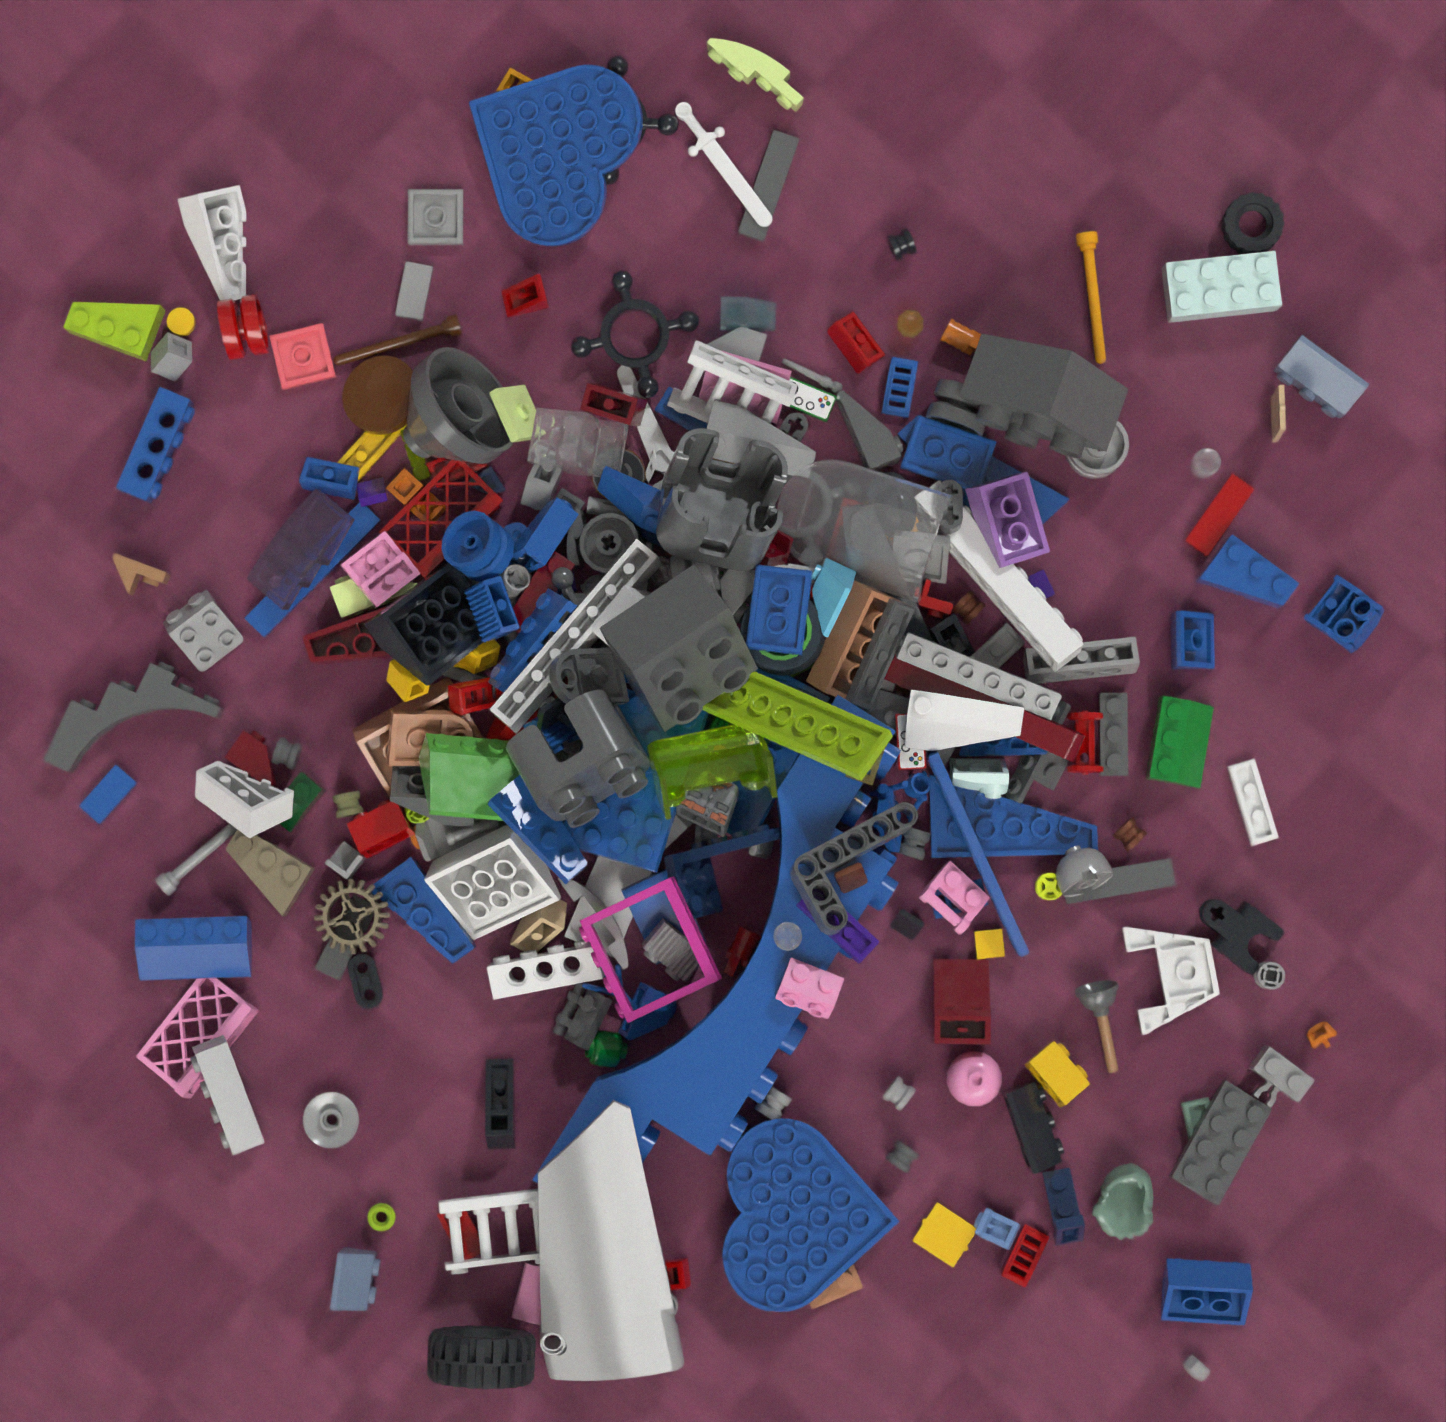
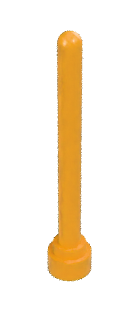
M1096 231L1082 232L1076 234V244L1080 246V251H1083L1095 361L1098 364H1103L1106 361L1094 256L1096 244L1099 243L1098 234Z

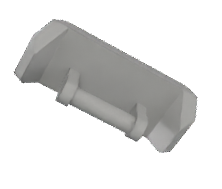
M474 818V826L444 825L429 819L423 823H416L415 835L424 860L430 861L507 824L499 820Z

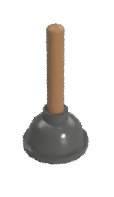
M1104 980L1082 985L1076 988L1074 993L1082 1005L1088 1010H1092L1093 1016L1097 1017L1107 1070L1109 1073H1115L1118 1071V1064L1108 1014L1110 1013L1109 1007L1116 1000V991L1119 989L1117 981Z

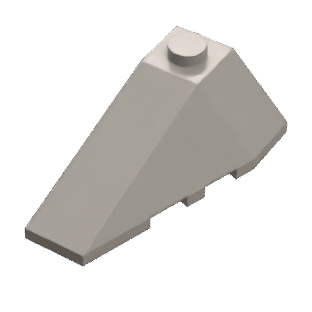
M714 400L707 429L715 430L719 433V443L713 459L737 464L740 462L750 441H763L773 445L784 455L788 465V475L810 479L816 451L782 432L744 407Z

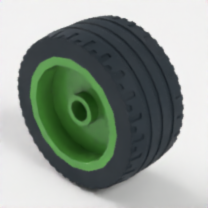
M809 599L802 656L749 650L757 667L774 675L785 676L799 673L810 667L817 660L824 646L825 636L822 634L815 604ZM751 604L746 609L740 626V632L745 643L747 640Z

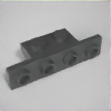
M1060 701L1052 720L1063 724L1071 705ZM1050 752L1042 755H1022L1016 771L1009 780L1007 793L1003 794V796L1021 804L1033 780L1054 791L1069 760Z

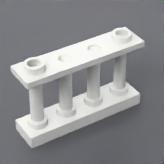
M696 340L687 363L694 365L683 390L673 388L667 406L674 408L679 413H686L708 423L714 400L720 401L729 382H733L745 388L737 405L745 409L748 408L755 393L770 399L761 419L771 424L780 404L790 407L797 384ZM704 371L719 376L708 402L693 396Z
M538 1189L438 1201L439 1213H445L446 1218H449L453 1261L444 1262L446 1270H451V1274L467 1273L470 1267L535 1260V1264H540ZM529 1203V1208H532L537 1251L520 1253L516 1210L519 1204ZM501 1207V1211L505 1212L509 1254L492 1256L488 1221L490 1208ZM473 1210L474 1215H477L481 1258L464 1260L460 1217L462 1216V1211Z

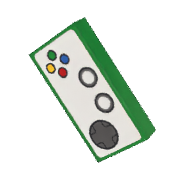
M790 377L789 381L797 384V388L789 408L826 423L837 396Z

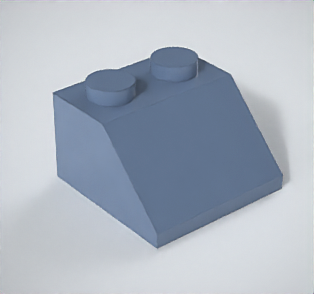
M344 1247L338 1252L330 1310L367 1311L370 1304H375L377 1287H372L374 1276H379L381 1259H376L377 1251Z

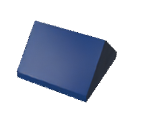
M1175 611L1171 614V669H1215L1214 614L1190 611Z

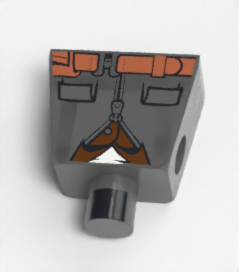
M725 765L721 766L717 775L703 771L678 800L676 815L724 837L738 800L739 787L732 783L736 772Z

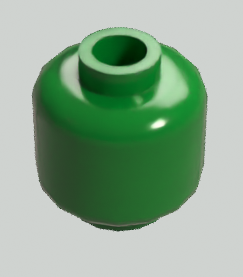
M599 1029L589 1050H585V1057L589 1058V1061L594 1066L613 1068L619 1064L621 1059L626 1058L627 1043L623 1042L619 1032Z

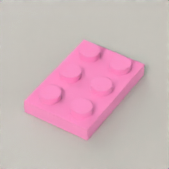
M725 352L781 378L790 380L792 372L790 370ZM708 371L705 372L699 394L700 399L708 402L719 376ZM729 382L720 401L737 405L745 388ZM755 393L747 410L761 418L770 399ZM783 404L779 405L772 423L777 424Z

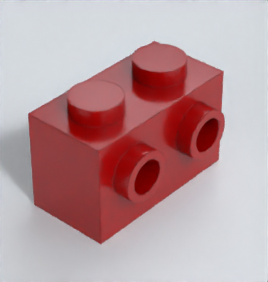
M388 799L378 804V808L370 812L359 813L353 817V821L347 823L359 853L366 859L415 835V830L411 822L407 820L403 806Z

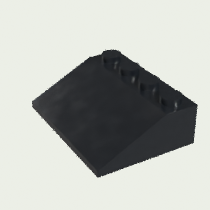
M450 563L433 571L364 624L379 647L426 686L433 683L483 643L481 641L482 637L479 635L480 632L477 630L478 626L475 625L477 621L474 620L475 616L472 615L473 611L470 610V605L466 599L467 595L464 594L465 590L472 586L463 573Z

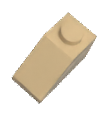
M559 900L522 917L511 938L510 945L524 952L529 950H536L538 952L564 929L567 903Z

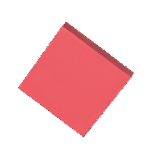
M323 323L269 336L283 390L336 377Z

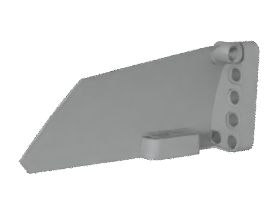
M613 1100L572 1142L538 1171L541 1325L539 1332L540 1347L543 1351L547 1372L551 1379L569 1381L626 1379L671 1372L680 1369L684 1365L683 1347L678 1324L675 1321V1308L661 1242L657 1233L631 1109L629 1106ZM556 1335L557 1337L549 1338L548 1336Z

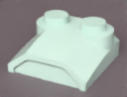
M950 758V779L953 786L980 791L985 794L986 798L991 799L1001 798L1002 794L1007 793L1009 772L1005 759Z

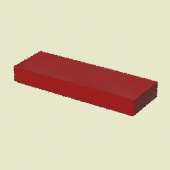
M1232 473L1184 542L1207 557L1255 489Z

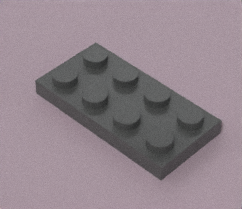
M1222 1080L1169 1177L1213 1205L1219 1206L1272 1109L1230 1082Z

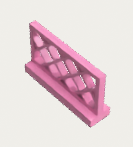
M208 978L214 983L215 995L201 997V985L206 979H196L136 1055L140 1061L184 1098L191 1099L200 1087V1082L204 1081L202 1073H195L192 1064L188 1067V1062H191V1060L187 1057L186 1042L200 1041V1044H202L205 1040H212L224 1035L229 1048H231L259 1012L256 1007L245 1001L218 978ZM220 989H222L226 994L220 995ZM231 997L239 1003L232 1013L222 1014L221 998ZM216 999L217 1015L203 1016L202 1001ZM190 1002H197L198 1017L184 1019L183 1008ZM217 1019V1032L214 1035L205 1036L204 1020ZM198 1021L200 1037L186 1038L185 1023ZM172 1024H179L181 1039L167 1041V1028ZM181 1043L182 1059L169 1061L167 1045ZM162 1046V1062H152L146 1057L153 1047ZM183 1063L184 1074L176 1082L170 1077L169 1064ZM164 1065V1071L158 1066Z

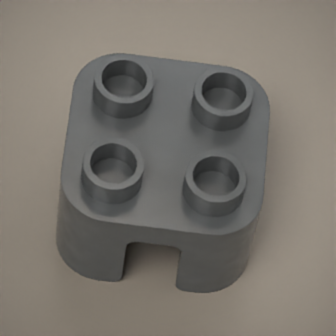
M705 428L688 431L681 438L663 477L656 527L657 539L664 550L678 558L735 571L754 569L756 565L762 562L783 520V510L774 509V506L786 484L788 474L787 461L776 447L758 440L749 442L740 462L737 464L714 460L712 458L718 447L719 433Z
M604 690L586 692L565 705V712L583 742V749L571 758L563 750L554 754L542 731L535 725H530L517 733L506 745L510 758L538 808L554 821L566 820L571 828L582 826L594 819L600 812L597 803L615 792L619 798H626L639 792L648 784V779L644 773L649 769L651 762L618 704L613 705Z

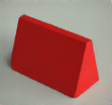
M854 311L834 322L827 330L828 335L857 374L862 373L885 356V353Z

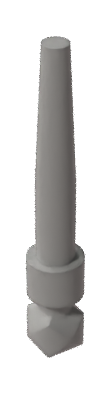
M785 358L783 359L782 363L819 382L821 386L829 387L835 393L842 390L841 383L833 382L831 378L825 375L823 377Z

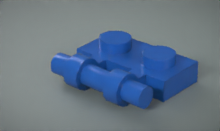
M880 784L877 787V797L879 800L877 811H874L873 817L899 804L895 800L893 790L886 784ZM901 812L896 813V817L899 822L901 818ZM873 825L874 828L878 829L880 837L884 836L882 827ZM902 835L885 843L890 853L900 852Z

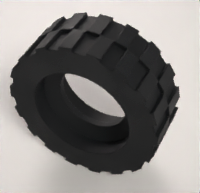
M1249 192L1247 195L1242 194L1230 203L1222 217L1221 232L1224 234L1223 238L1225 242L1227 241L1229 247L1236 250L1239 254L1267 252L1277 243L1283 233L1282 229L1285 224L1283 222L1284 214L1283 211L1281 212L1279 204L1275 203L1270 196L1267 197L1263 193L1255 194L1254 192ZM1256 211L1265 218L1266 229L1262 235L1248 237L1242 233L1239 221L1244 213Z

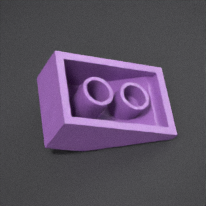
M1028 472L1008 475L965 489L972 515L999 568L1050 552Z

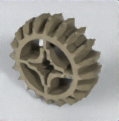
M354 879L348 880V888L345 887L343 881H338L339 891H336L333 886H329L328 891L332 896L328 897L322 894L320 898L326 902L325 906L317 904L315 907L318 910H323V915L314 916V920H323L324 923L317 926L316 930L323 931L326 929L327 933L321 939L326 941L332 937L333 940L329 945L330 948L334 949L338 943H341L340 953H345L347 946H350V953L356 954L357 945H359L362 952H367L366 942L375 947L377 943L373 937L376 936L380 939L385 937L378 930L380 927L383 929L389 928V924L381 922L382 918L390 917V913H382L381 911L382 908H386L389 904L388 902L378 903V900L383 897V893L378 892L373 896L374 885L371 884L367 890H364V880L359 881L357 888H355ZM349 893H357L364 896L371 905L363 908L356 907ZM341 897L342 913L331 920L332 907ZM350 908L352 912L365 911V913L359 915V919H356L355 925L352 921L340 922V920L346 918V914H349L347 912ZM374 913L373 926L364 936L362 922L365 917ZM347 925L352 933H354L356 940L341 937L334 928Z

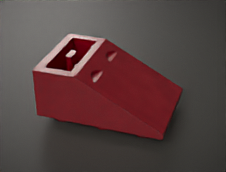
M933 959L932 1042L934 1044L991 1045L989 960Z

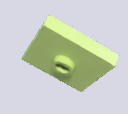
M525 385L496 388L489 392L511 443L539 439L547 435Z

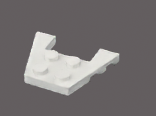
M1122 927L1126 952L1155 948L1165 1005L1137 1010L1141 1035L1150 1033L1152 1030L1220 994L1210 939Z

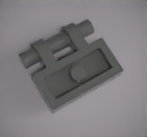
M578 983L573 991H569L566 997L568 1001L562 1013H558L555 1019L557 1023L552 1032L563 1036L568 1027L564 1038L588 1051L613 1000L589 989L583 997L586 989L582 987L581 983ZM580 1005L579 1008H578V1010H577V1012H576V1014H575V1016H574V1018L571 1019L572 1016H573V1014H574V1012H575V1010H576V1008H577V1006Z

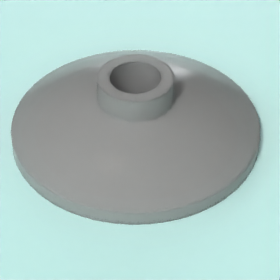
M326 1092L316 1096L309 1102L304 1111L303 1125L307 1136L315 1144L325 1148H337L348 1143L356 1134L359 1125V1114L355 1104L347 1096L337 1092ZM330 1114H334L337 1117V1123L334 1125L328 1123L327 1118Z

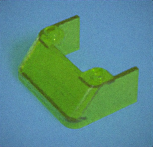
M735 724L651 742L647 746L657 798L666 820L671 819L670 807L680 805L686 799V791L740 780L741 784L750 790H759L767 786L771 797H778L773 757L764 738Z

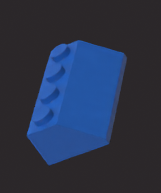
M247 916L135 920V952L139 980L252 977V922Z

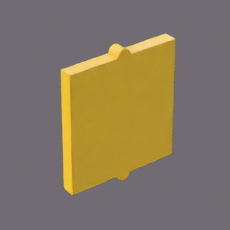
M936 1202L927 1218L922 1219L923 1224L912 1241L946 1264L954 1267L962 1253L968 1250L967 1245L975 1235L977 1228Z

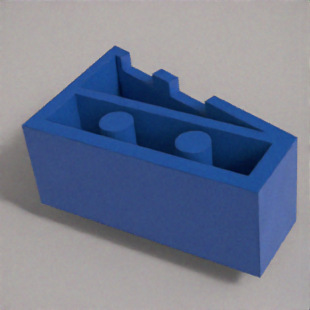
M1233 534L1224 541L1195 581L1277 609L1286 603L1300 584Z

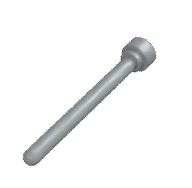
M229 823L174 871H168L166 874L163 872L154 880L170 896L178 889L176 886L180 884L179 880L229 839L237 829Z

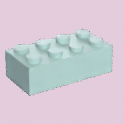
M1276 251L1167 262L1161 269L1168 323L1273 312L1282 306Z

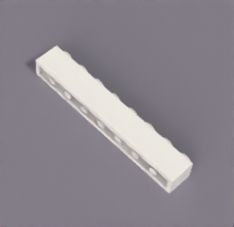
M940 480L914 499L917 505V516L933 534L951 536L950 554L1054 672L1058 671L1081 652L1084 645L1081 635L1074 628L1070 629L1064 622L1062 613L1057 608H1052L1046 602L1044 593L1038 587L1034 588L1031 585L1027 574L1021 567L1011 564L999 568L974 520L972 511L967 506H963L962 524L957 532L947 534L938 528L936 495L938 486L942 482ZM946 489V492L943 494H947V503H952L954 494L951 492V489ZM948 511L946 519H944L947 520L948 525H953L954 522L952 511Z
M636 539L495 702L490 711L517 733L553 691L549 671L554 658L570 649L590 648L599 638L592 632V629L622 587L628 586L641 589L662 565L659 557ZM561 672V679L563 680L566 674Z

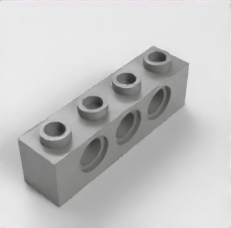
M1136 637L1083 642L1084 645L1081 652L1056 672L1050 668L1034 648H1026L1023 656L1025 678L1035 684L1136 673L1140 664Z

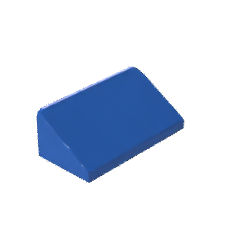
M306 457L299 483L304 490L354 500L359 467Z

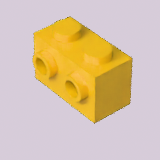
M1052 1041L1027 1061L1024 1066L1042 1085L1059 1107H1063L1089 1086L1090 1083L1087 1080L1088 1075L1086 1071L1078 1064L1075 1066L1068 1058L1070 1053L1065 1046Z

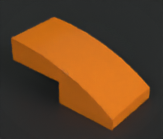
M404 468L386 489L406 506L425 486ZM430 492V502H441ZM426 495L419 502H426ZM415 505L410 511L419 520L426 521V505ZM430 505V521H437L446 511V506Z

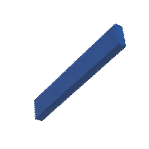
M359 502L245 619L266 638L381 520L367 506L361 507Z

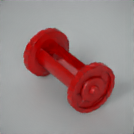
M1088 710L1068 713L1066 719L1075 721V731L1085 735V738L1075 758V765L1067 766V772L1082 773V775L1104 772V766L1095 765V721L1103 719V713L1088 712ZM1084 753L1089 756V760L1085 763L1081 760V756Z

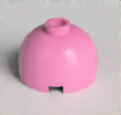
M967 1051L959 1054L951 1062L947 1070L946 1083L950 1093L958 1102L967 1106H982L991 1102L998 1095L1002 1085V1073L998 1063L991 1056L981 1051Z

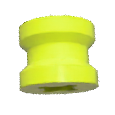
M1055 873L1042 874L1035 881V892L1041 899L1051 901L1056 900L1062 895Z

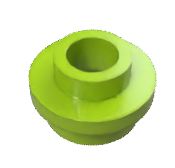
M378 1203L370 1208L367 1219L369 1225L374 1230L386 1231L393 1226L396 1215L390 1205ZM378 1212H384L387 1215L386 1221L380 1222L377 1219Z

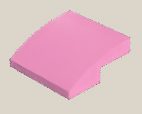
M386 531L341 564L344 571L376 608L421 574L407 555L401 552Z
M525 1262L512 1318L541 1325L540 1265Z

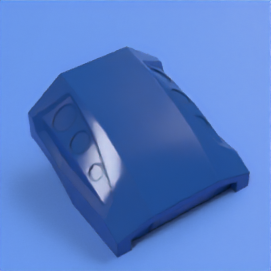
M1336 575L1328 591L1314 609L1303 618L1311 626L1336 641L1352 654L1363 645L1377 627L1384 613V608L1359 588Z

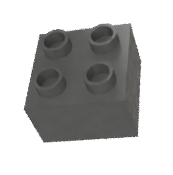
M981 334L959 397L979 408L975 418L977 422L997 430L1006 431L1004 438L1008 441L1035 449L1039 438L1051 440L1049 445L1051 450L1065 456L1081 458L1084 447L1107 452L1128 388L1071 350Z
M692 565L599 628L632 690L664 732L676 724L683 725L693 721L701 713L704 705L723 692L731 693L739 690L746 684L750 674L758 669L729 607L695 565Z

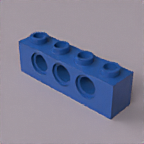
M159 387L116 486L118 490L150 504L153 498L157 499L163 487V484L160 483L164 473H169L173 465L174 459L171 458L175 448L179 449L183 442L184 433L182 431L184 426L192 421L195 414L194 403L190 399ZM174 415L175 423L173 426L164 428L162 425L164 417ZM157 440H163V450L159 453H153L151 449L152 444ZM146 465H152V475L149 478H142L141 469Z

